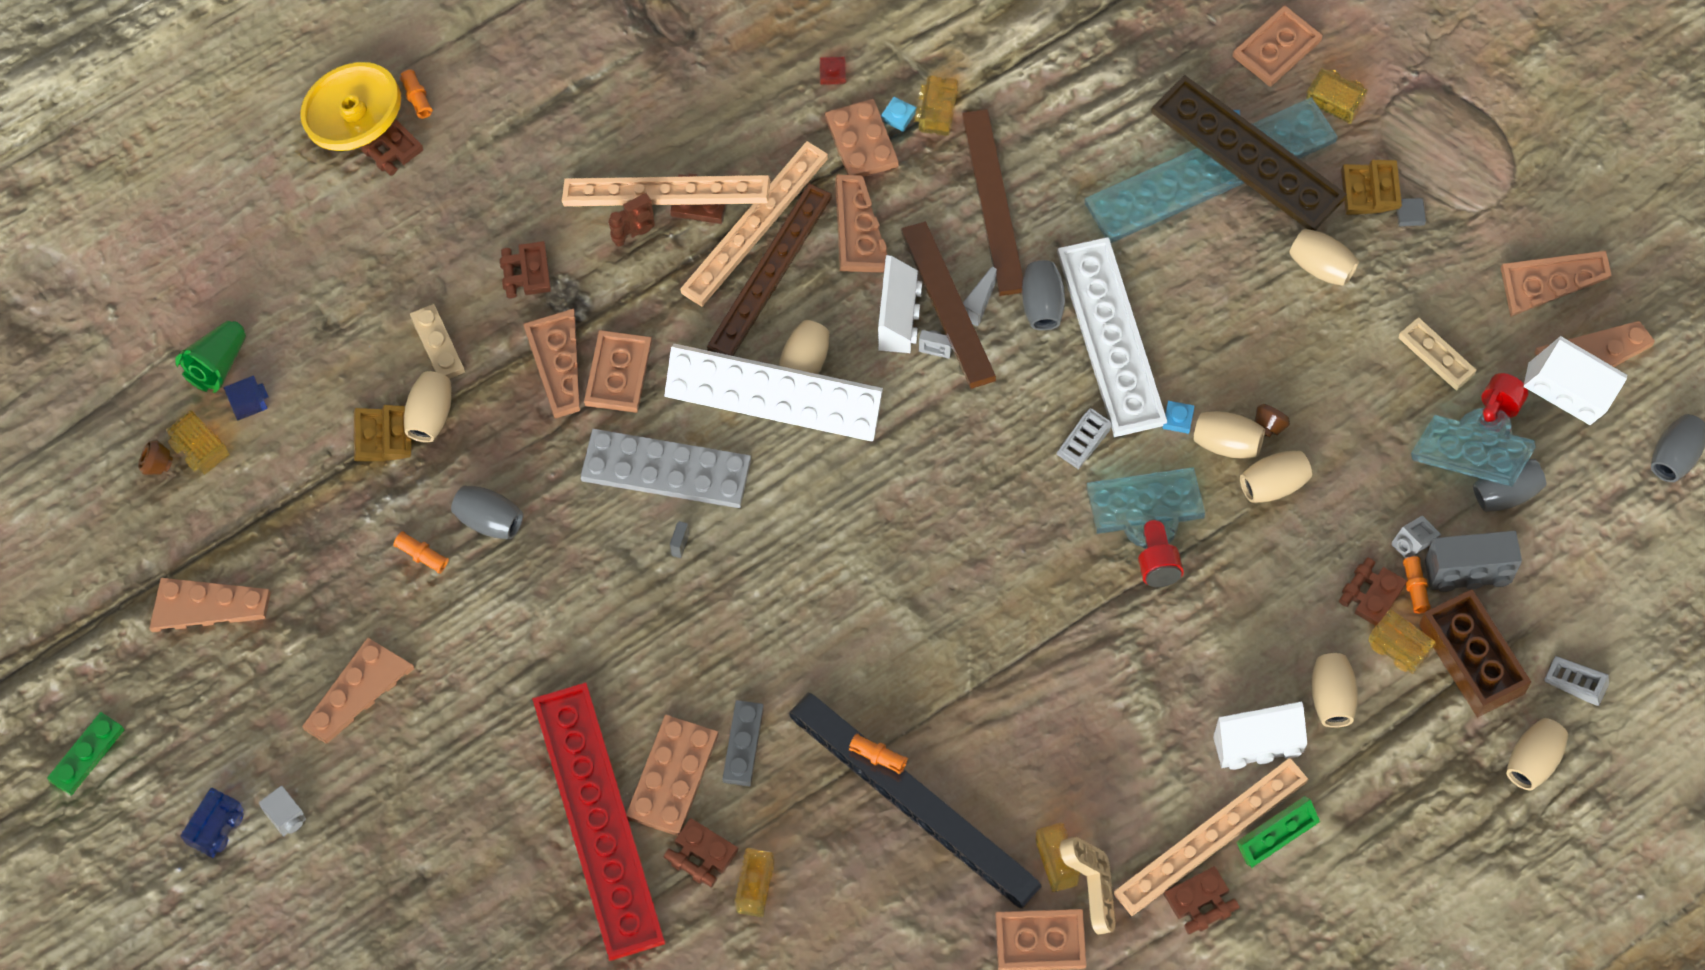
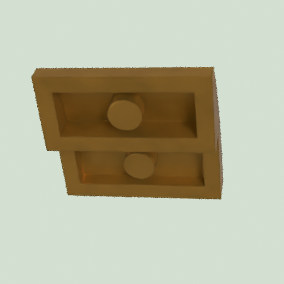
M1371 160L1369 165L1343 164L1341 174L1343 191L1347 194L1344 200L1346 215L1381 213L1402 207L1397 160Z
M384 405L382 409L355 408L354 461H388L411 457V438L405 434L404 430L405 406Z

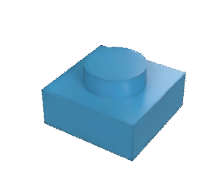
M1168 401L1165 414L1167 423L1163 424V429L1189 434L1194 405Z

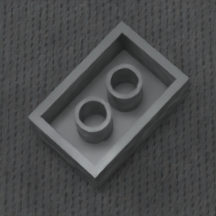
M1516 531L1433 538L1425 558L1430 590H1439L1440 592H1449L1455 588L1462 587L1474 590L1481 588L1483 585L1507 586L1513 582L1522 563Z

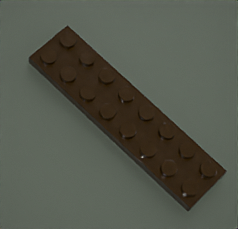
M1186 75L1151 109V113L1306 229L1316 231L1346 199L1347 194Z

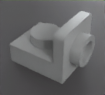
M934 330L921 331L919 352L950 359L952 346L947 335Z
M1422 515L1402 527L1392 541V546L1406 559L1417 556L1421 550L1431 545L1433 538H1439L1441 534Z

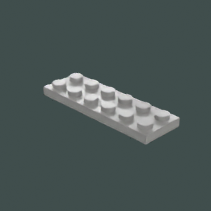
M592 429L581 473V481L741 508L751 455Z

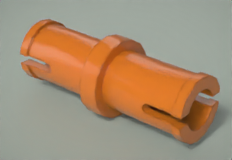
M413 70L402 72L399 78L407 91L406 97L413 104L418 118L424 119L429 117L433 109L426 98L425 88L419 84Z
M401 531L394 541V547L411 555L415 562H422L437 571V573H442L449 562L447 557L445 558L430 549L429 544L417 541L404 531Z
M1412 556L1403 560L1407 576L1405 585L1411 595L1413 611L1419 614L1430 610L1431 605L1429 604L1426 590L1428 581L1423 576L1420 557Z
M856 734L850 743V751L870 759V762L874 765L881 764L898 774L903 772L907 764L908 757L887 749L886 745L881 742L877 744Z

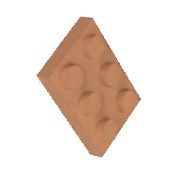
M1284 5L1233 51L1232 57L1271 87L1322 41L1323 35Z
M874 98L825 113L826 122L847 175L865 177L899 167V161Z
M599 330L584 399L585 406L638 413L652 345L651 337Z
M1083 909L996 912L998 970L1086 969Z

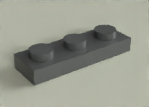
M736 700L722 778L723 783L751 787L764 704Z

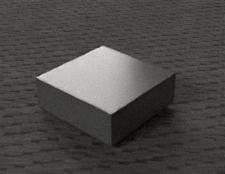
M1423 198L1401 199L1402 207L1396 209L1398 226L1425 225L1426 217Z
M679 521L676 524L670 542L671 554L674 557L682 558L690 535L688 523Z

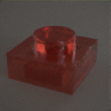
M820 57V85L846 84L845 57Z

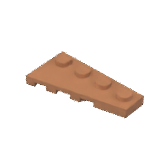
M574 309L524 323V330L554 419L580 411Z
M161 578L149 629L151 632H160L161 629L175 628L176 630L199 624L209 626L215 625L214 623L229 621V623L265 619L271 593L269 589Z

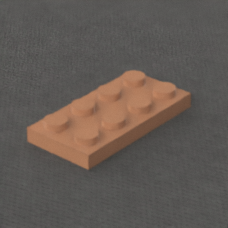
M665 714L626 813L627 819L678 836L684 827L719 736L718 731Z

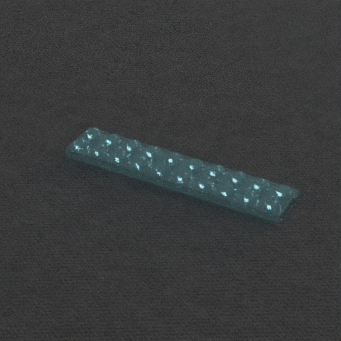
M1312 97L1253 123L1255 127L1299 159L1337 142L1338 138ZM1197 148L1085 198L1084 204L1105 238L1109 237L1110 243H1113L1244 184V182Z

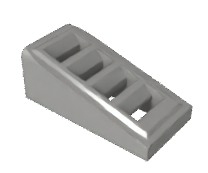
M993 266L992 268L990 267L963 302L969 318L975 326L980 324L996 284L997 269Z
M1089 408L1058 450L1057 455L1079 470L1110 432L1111 422L1095 410ZM1083 431H1087L1088 433L1093 435L1094 438H1090L1089 436L1084 434ZM1076 439L1082 441L1084 444L1087 445V447L1085 448L1081 444L1076 442ZM1072 447L1081 453V456L1078 457L1068 449Z
M1555 656L1544 679L1546 683L1597 706L1600 705L1609 686L1608 674ZM1561 667L1565 668L1562 679L1557 678ZM1573 672L1576 676L1573 682L1570 683L1568 680ZM1582 678L1587 679L1584 687L1579 686ZM1593 683L1597 684L1595 691L1590 690Z

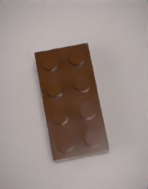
M1473 589L1424 612L1419 626L1477 718L1526 694L1531 684L1530 678Z

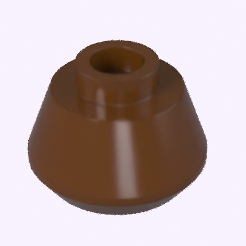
M1265 403L1257 406L1254 422L1265 428V436L1269 438L1272 434L1278 436L1290 425L1289 417L1281 411Z
M158 440L149 441L145 445L139 459L138 468L144 475H161L163 471L167 472L173 461V457L170 456V450Z

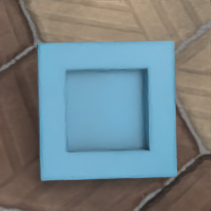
M893 97L882 113L881 119L884 123L904 132L916 114V107Z

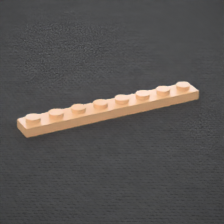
M806 141L770 183L768 203L752 204L681 287V294L703 307L828 160V154Z
M769 175L569 178L564 180L562 203L564 206L623 205L644 193L648 194L652 205L768 203L770 178Z
M1291 758L1287 759L1115 890L1114 896L1129 914L1134 916L1305 785L1308 778Z

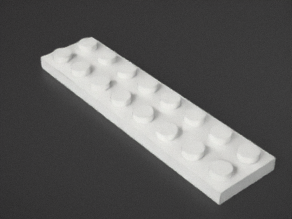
M1109 237L1058 248L1057 254L1105 409L1111 422L1114 437L1163 426V424L1167 423V419Z
M673 344L671 347L665 397L873 441L883 388Z

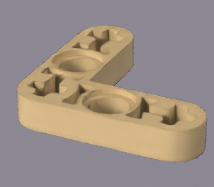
M1079 837L1062 840L1060 852L1064 863L1087 876L1090 916L1095 933L1101 935L1113 932L1115 930V915L1110 864L1106 853Z

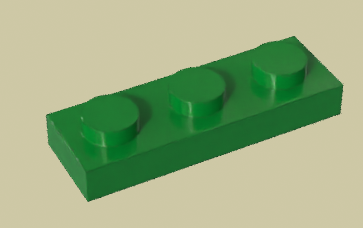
M100 712L47 777L49 782L72 796L124 732L123 726Z
M1303 796L1236 841L1246 864L1253 868L1320 823L1311 799Z

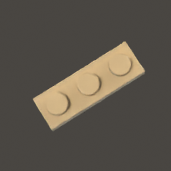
M435 304L410 313L411 320L435 372L443 374L449 379L465 373Z
M1419 317L1399 334L1398 338L1456 391L1475 375L1477 370Z

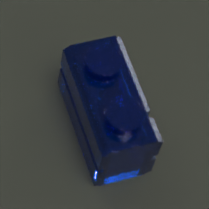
M210 788L180 837L188 846L214 858L217 852H222L227 846L229 840L227 836L233 827L237 828L244 817L242 812L244 809L236 799L214 788Z

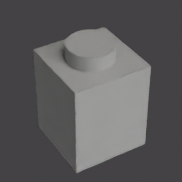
M282 785L259 802L263 812L283 837L288 833L296 832L302 826L303 821L306 820L302 810Z

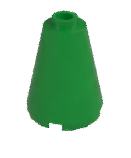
M225 321L180 351L175 358V364L177 367L181 365L183 368L182 376L201 391L206 392L208 389H213L212 393H216L222 387L246 339L243 326L236 321Z

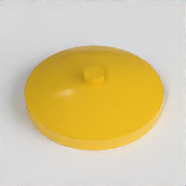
M357 62L340 66L322 76L306 94L300 112L302 126L309 138L315 144L325 149L344 151L364 146L382 135L395 120L401 104L400 89L392 74L380 65Z

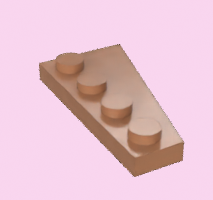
M837 175L835 185L840 271L884 273L887 247L884 239L881 237L877 217L874 216L872 211V202L863 176Z
M1606 251L1506 263L1500 267L1510 317L1611 277Z
M1640 321L1568 339V341L1613 367L1652 347L1655 342ZM1549 345L1536 348L1534 352L1536 356Z
M367 638L303 724V729L327 744L351 724L360 712L371 707L375 703L374 700L381 694L392 689L401 677L413 671V664Z

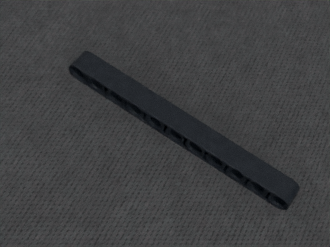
M808 692L789 712V716L799 727L1015 906L1023 909L1042 887L1040 882L1031 873L905 769L901 774H898L881 764L874 765L870 762V759L850 751V743L856 734L864 738L866 737L815 695Z

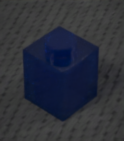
M254 375L223 387L237 421L268 409L264 399L269 398L264 384H257Z

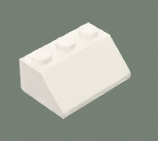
M886 255L879 316V351L910 353L911 343L916 344L918 328L913 327V321L919 320L920 304H915L916 296L921 297L922 281H917L918 271L890 255Z
M1560 336L1528 363L1523 387L1591 425L1607 412L1625 383L1627 375Z
M1302 702L1219 717L1213 738L1221 768L1229 767L1235 770L1245 767L1247 763L1257 762V764H1266L1272 762L1274 758L1285 757V759H1293L1304 753L1307 737Z

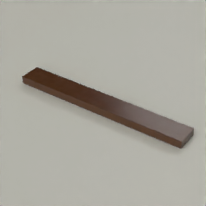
M988 109L962 113V119L992 264L997 269L996 283L999 296L1022 293L1023 274Z
M810 183L807 185L708 343V351L730 356L735 355L832 199V193Z
M924 221L901 228L904 241L970 389L995 382L996 375L927 222Z

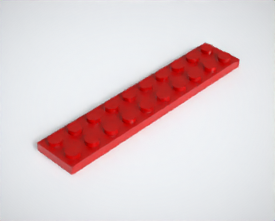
M587 683L532 698L609 961L664 945L663 934Z

